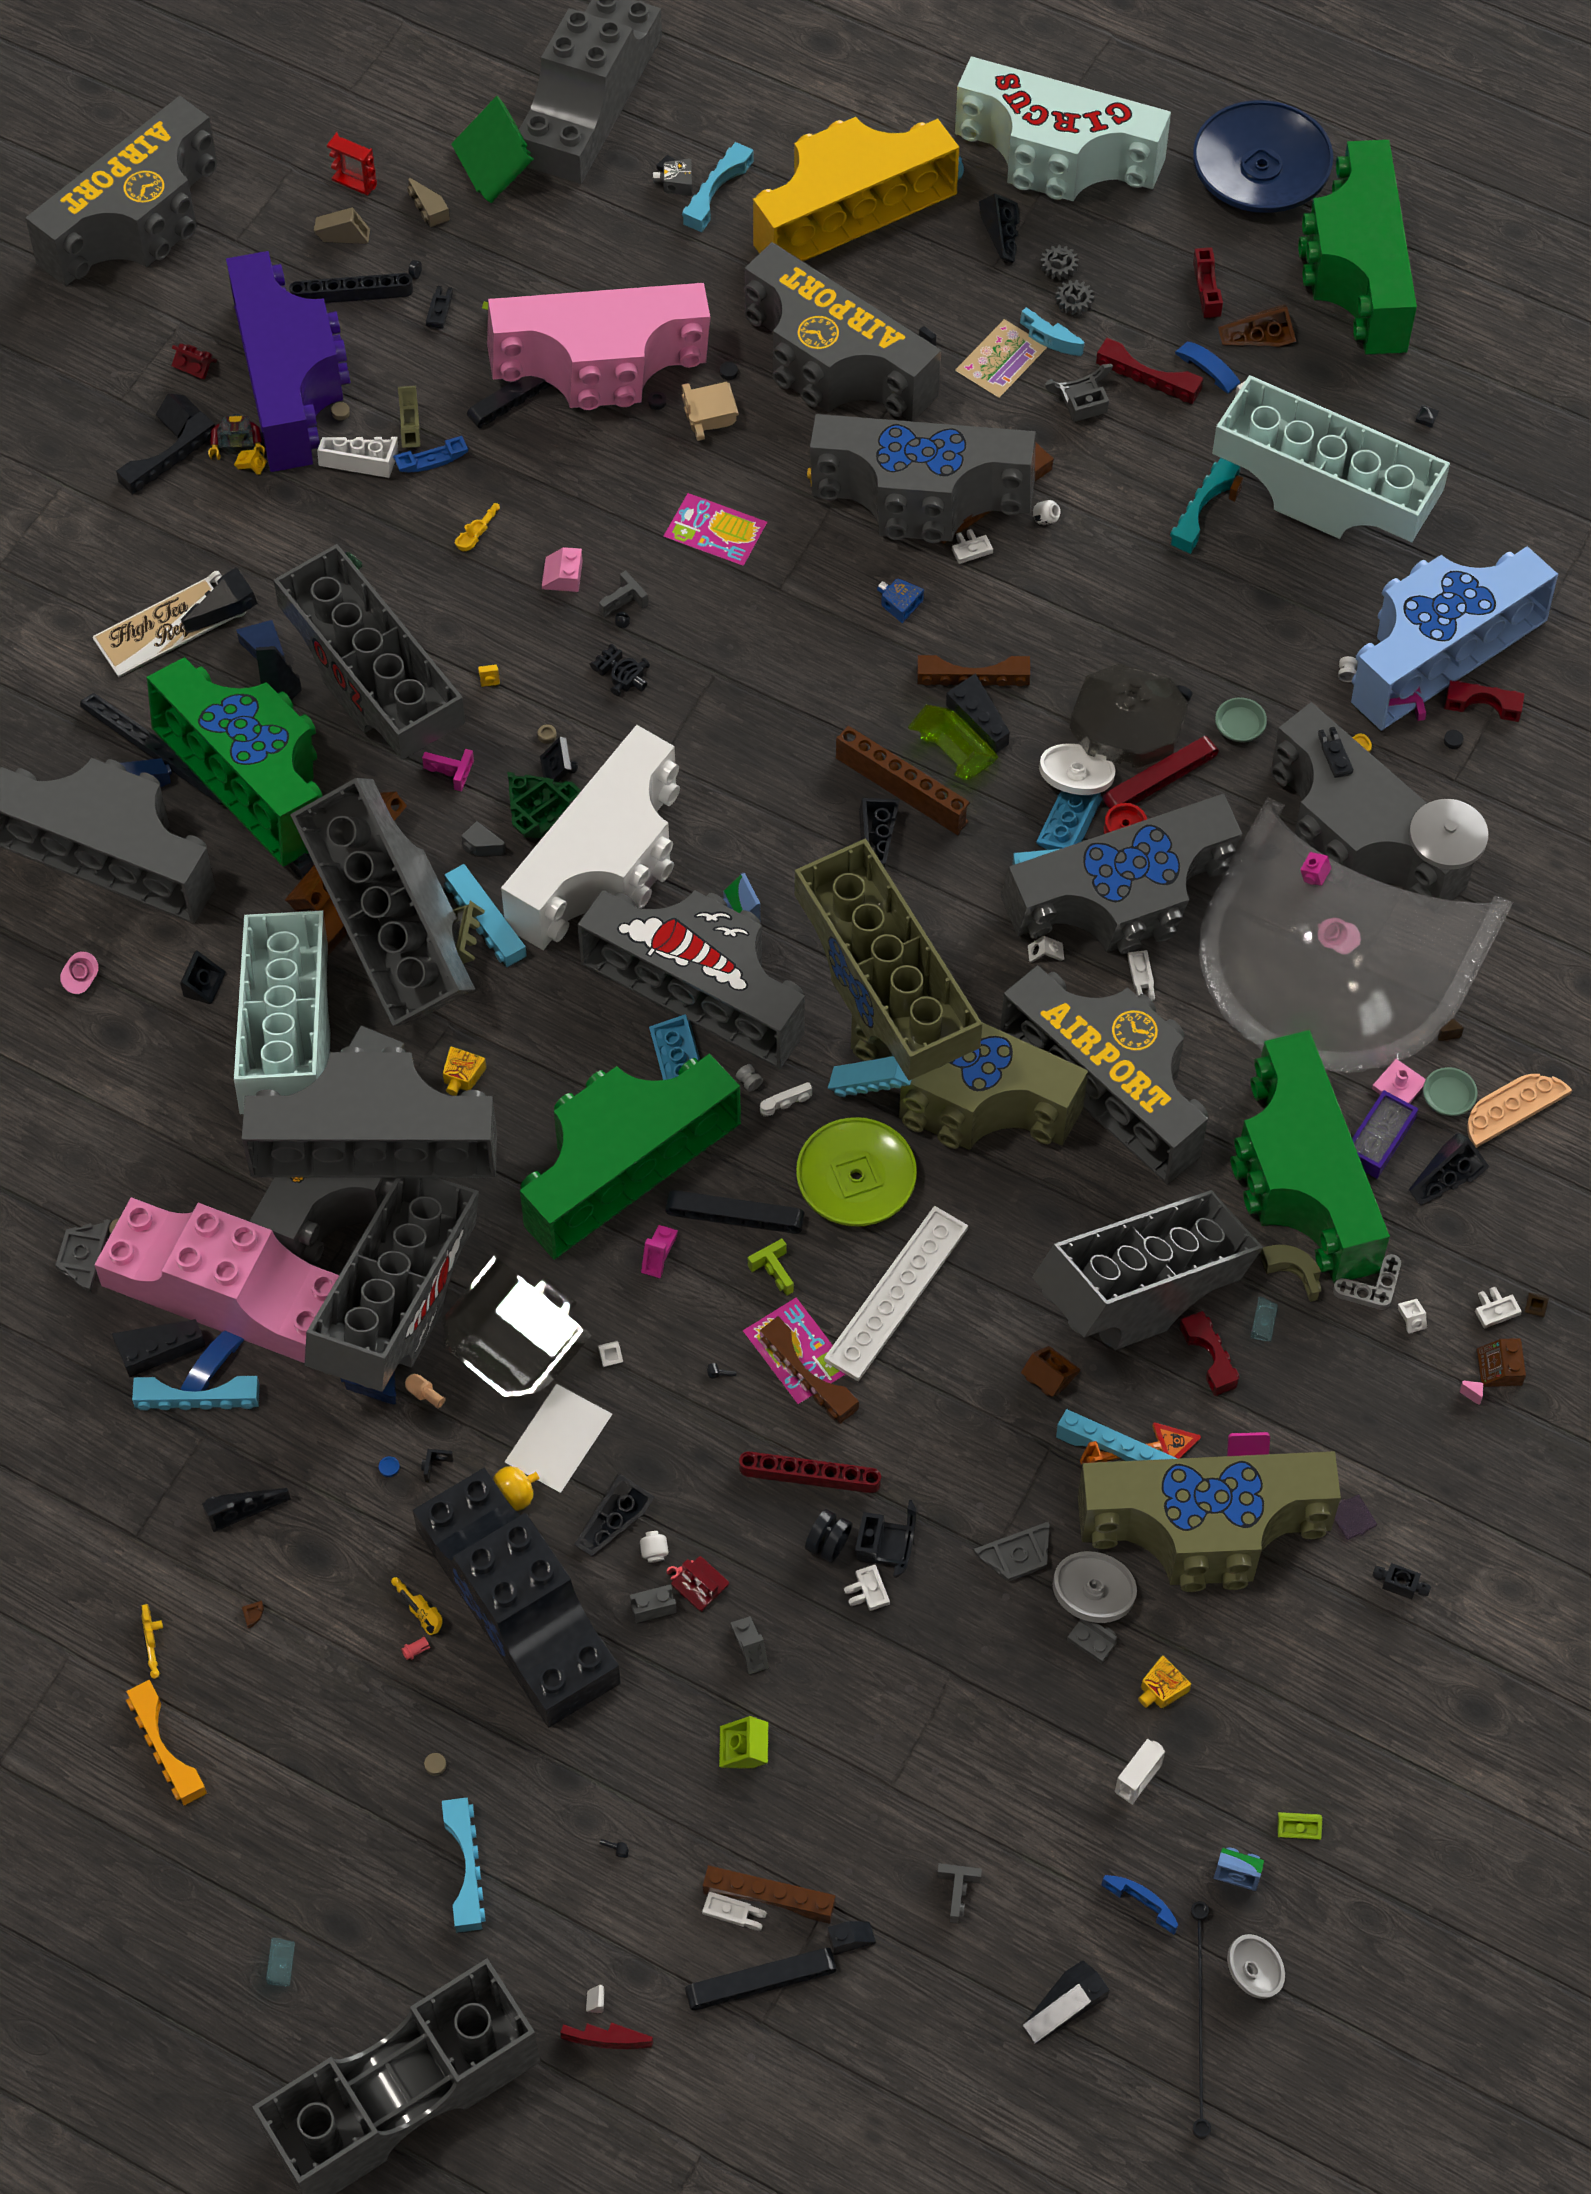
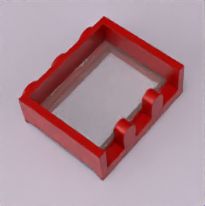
M336 132L327 144V148L332 149L329 156L335 159L331 168L337 170L332 177V181L368 196L377 186L372 148L368 149L339 137Z

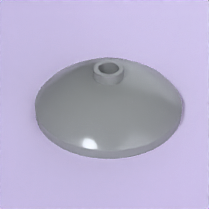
M1252 1934L1242 1935L1232 1942L1228 1950L1227 1961L1230 1973L1236 1984L1247 1994L1260 1999L1270 1998L1277 1994L1285 1981V1969L1276 1949L1267 1940Z

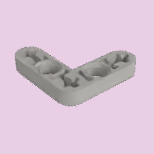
M1393 1254L1387 1255L1384 1258L1376 1287L1341 1278L1334 1284V1295L1337 1298L1380 1310L1387 1309L1391 1304L1401 1267L1400 1258ZM1390 1261L1394 1262L1392 1272H1388ZM1389 1278L1392 1281V1285L1385 1286L1381 1280ZM1341 1285L1345 1286L1344 1292L1340 1291ZM1352 1288H1355L1353 1295H1351ZM1364 1290L1368 1293V1296L1360 1298L1357 1292ZM1372 1293H1374V1298H1373V1300H1370V1299H1371V1296H1372ZM1381 1296L1385 1297L1383 1303L1380 1302Z

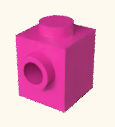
M1313 852L1309 853L1300 869L1304 882L1311 885H1323L1331 870L1328 856Z

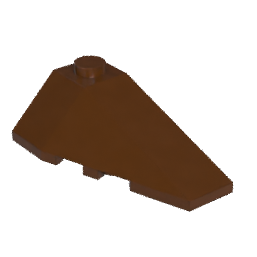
M1286 304L1218 327L1222 345L1279 347L1296 342Z

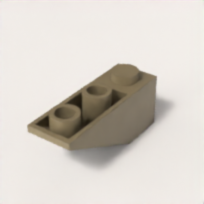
M409 178L407 191L409 196L414 198L416 208L421 210L423 220L427 221L430 227L449 221V209L442 196Z

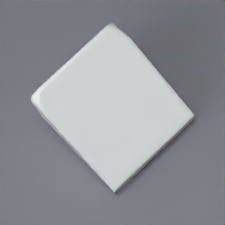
M618 1341L598 1346L603 1367L623 1362Z
M598 1985L588 1990L586 2005L588 2013L603 2012V1985Z

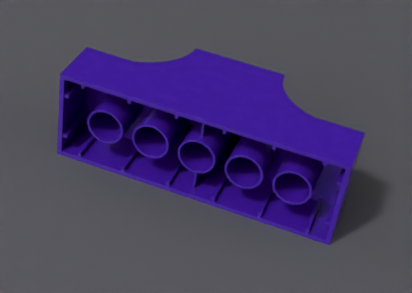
M269 251L226 258L235 311L270 472L313 465L311 450L318 449L320 445L316 427V415L326 406L343 400L341 385L350 384L347 363L344 362L347 361L345 345L340 334H338L341 331L337 311L327 313L324 298L306 299L298 297L286 291L285 287H281L285 285L282 265L271 264Z

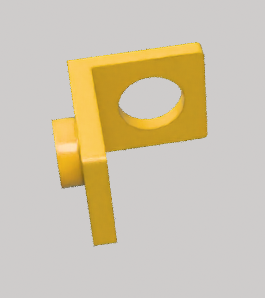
M497 665L478 667L481 687L500 684Z

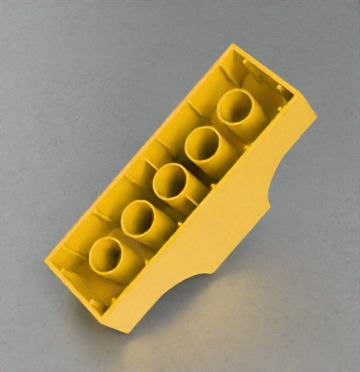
M854 117L844 122L841 120L836 121L828 129L817 134H805L794 143V176L786 185L777 189L761 191L753 199V245L760 254L773 242L799 260L806 261L957 194L959 146L939 119L927 124L923 122L918 123L906 133H886L874 130L860 122L857 117Z

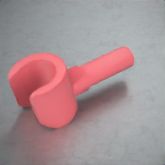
M671 1566L667 1569V1574H671L674 1571L677 1572L676 1575L671 1577L672 1581L682 1573V1566L678 1568Z

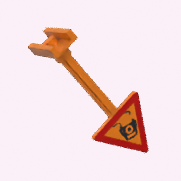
M1153 1423L1152 1427L1158 1442L1146 1445L1180 1459L1200 1440L1201 1436L1159 1423ZM1097 1441L1088 1443L1080 1463L1107 1462L1121 1458L1109 1452H1100Z

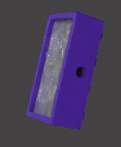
M1383 1090L1352 1138L1365 1173L1376 1179L1379 1178L1415 1122L1418 1113L1417 1107Z

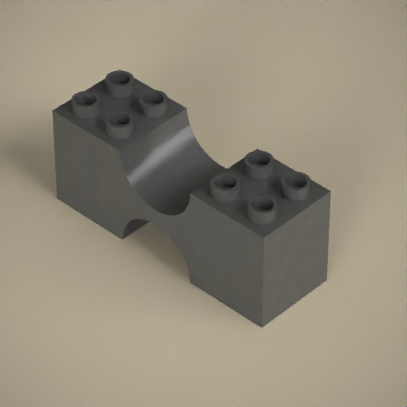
M487 1958L412 2005L403 2022L373 2046L348 2058H328L252 2107L264 2136L299 2194H336L386 2162L391 2150L405 2136L423 2123L452 2109L461 2108L464 2111L540 2063L536 2035Z

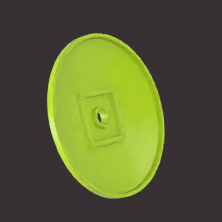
M859 1117L836 1120L815 1131L803 1145L796 1168L798 1186L807 1204L822 1217L846 1226H867L892 1217L903 1208L912 1195L917 1174L913 1152L906 1140L897 1131L882 1122ZM857 1172L862 1177L860 1179H853L851 1175Z

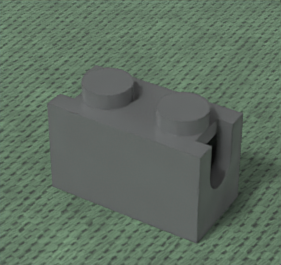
M671 1584L630 1595V1604L636 1623L677 1613Z

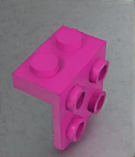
M1269 1433L1229 1434L1227 1456L1269 1454Z

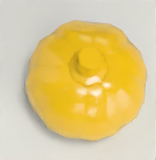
M514 1466L500 1469L493 1477V1481L515 1511L522 1510L531 1503L533 1499L531 1483L540 1479L537 1472L526 1476L521 1469Z

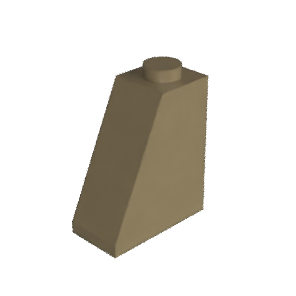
M352 207L316 217L314 232L323 242L366 244L369 242L370 228Z

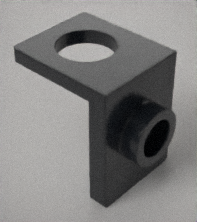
M427 1450L426 1459H422L421 1471H424L425 1482L429 1483L433 1460L453 1462L452 1451Z

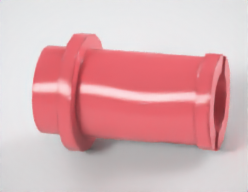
M422 1637L409 1645L405 1644L401 1650L406 1660H412L417 1654L430 1649L426 1638Z

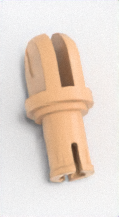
M411 1374L406 1378L405 1387L419 1400L426 1399L437 1409L444 1404L445 1398L434 1391L433 1384L418 1374Z

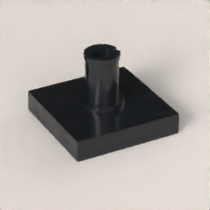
M559 737L540 756L543 777L554 779V782H559L568 772L576 773L578 769V763L569 759L567 741L564 737Z

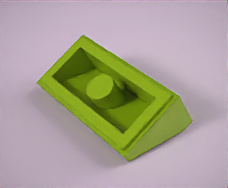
M1278 1812V1837L1321 1839V1815Z

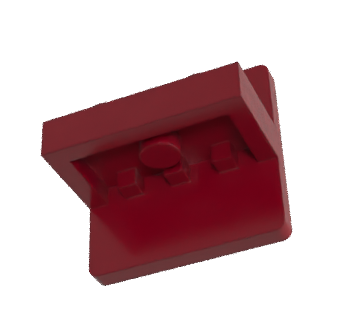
M182 343L179 346L172 345V349L176 350L171 366L201 379L206 378L210 363L217 362V359L212 357V353L199 351L193 345Z
M699 1556L693 1563L687 1559L682 1564V1573L672 1581L671 1585L701 1612L729 1586V1581L702 1556Z

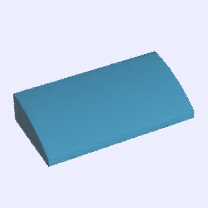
M1061 791L1036 843L1047 850H1053L1082 842L1102 801L1101 793L1078 795Z
M686 1014L649 1027L663 1080L678 1077L679 1069L688 1060L696 1058L700 1061L691 1023Z

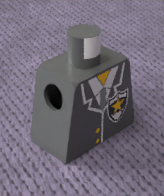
M691 159L665 162L663 164L664 172H653V183H664L665 193L692 196Z

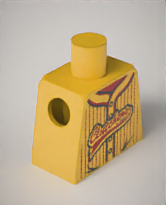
M451 1046L443 1071L444 1083L448 1084L446 1092L456 1096L459 1089L471 1090L486 1070L485 1058Z
M1162 1656L1143 1679L1141 1688L1145 1693L1138 1700L1145 1708L1153 1702L1160 1708H1164L1190 1691L1191 1683Z

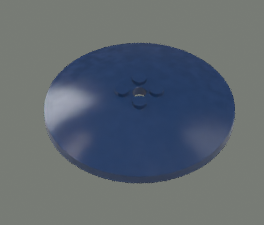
M1253 100L1225 107L1213 114L1202 125L1194 143L1193 162L1200 181L1218 199L1239 209L1272 213L1299 207L1321 192L1328 182L1332 171L1333 149L1330 139L1321 125L1305 112L1280 102Z

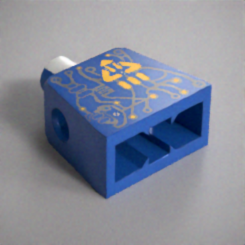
M896 579L891 585L882 581L877 588V591L882 593L881 605L901 623L920 605L924 597V589L901 579Z

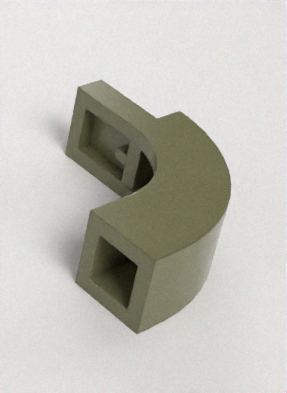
M416 386L398 387L402 448L420 447V423Z
M1289 1245L1263 1247L1260 1257L1266 1274L1277 1271L1292 1272L1302 1280L1309 1301L1318 1300L1319 1292H1321L1319 1282L1321 1270L1310 1255L1301 1249Z

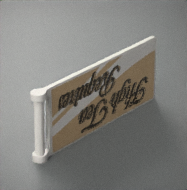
M212 572L207 578L93 636L94 642L118 677L126 675L234 618L245 615L246 612L189 634L185 632L180 619L196 603H201L206 597L205 593L208 590L212 591L214 589L210 583L216 582L218 585L217 581L222 577L220 572Z

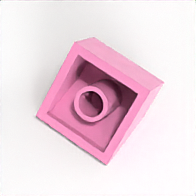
M561 548L547 556L545 559L542 589L579 592L583 562L582 549Z

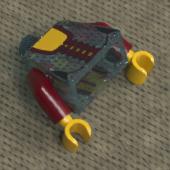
M234 414L233 416L223 417L221 422L211 431L210 445L212 448L208 450L210 459L212 460L213 454H216L217 460L221 458L220 452L217 449L218 446L219 448L254 446V444L256 445L254 449L261 451L264 457L265 448L261 445L262 437L259 426L254 422H250L249 416Z

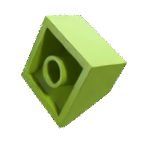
M748 1716L720 1726L719 1767L755 1768L768 1763V1722Z

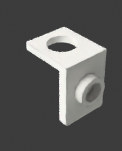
M1042 936L1028 945L1029 962L1031 963L1044 955L1060 961L1064 960L1063 944L1059 941ZM1039 945V951L1034 955V948Z

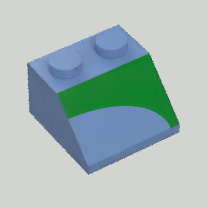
M743 873L724 890L723 900L728 908L738 913L742 910L749 911L760 920V902L747 876Z
M1222 1848L1214 1879L1256 1891L1264 1860L1254 1854L1245 1855L1239 1853L1234 1848Z

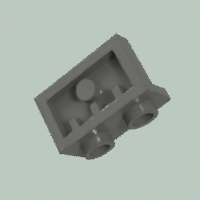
M1080 1619L1067 1637V1640L1102 1664L1115 1647L1117 1636L1110 1628H1104L1098 1623Z

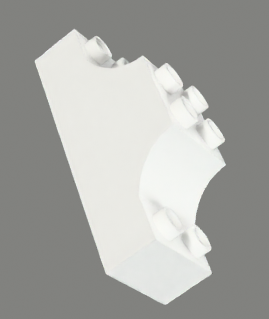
M636 725L501 887L504 918L518 936L544 950L551 940L559 942L565 936L569 928L568 921L576 916L585 914L602 890L614 896L617 893L626 894L635 902L637 908L642 909L651 897L652 890L650 888L655 881L664 882L669 877L674 867V862L670 860L673 842L669 840L668 822L660 817L657 811L663 804L667 806L672 805L680 791V786L676 785L679 765L675 764V747Z

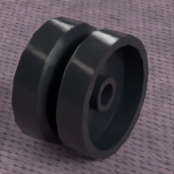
M828 1509L823 1510L808 1535L805 1550L813 1554L821 1551V1558L833 1563L844 1548L851 1533L853 1523L845 1518H840L836 1521L835 1513Z

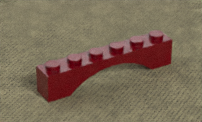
M1110 338L1105 339L1097 352L1096 364L1100 366L1112 364V371L1160 390L1167 395L1179 398L1184 402L1193 404L1202 390L1204 378L1188 371L1163 372L1148 368L1135 360L1122 343Z

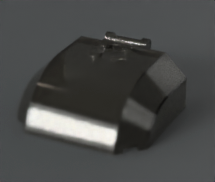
M496 1256L490 1260L442 1318L445 1334L444 1347L504 1397L534 1394L542 1390L562 1372L591 1337V1334L567 1315L577 1304L573 1298L569 1299L551 1284L547 1277L542 1279L536 1288H533ZM547 1290L563 1303L562 1308L559 1309L542 1295L543 1291Z

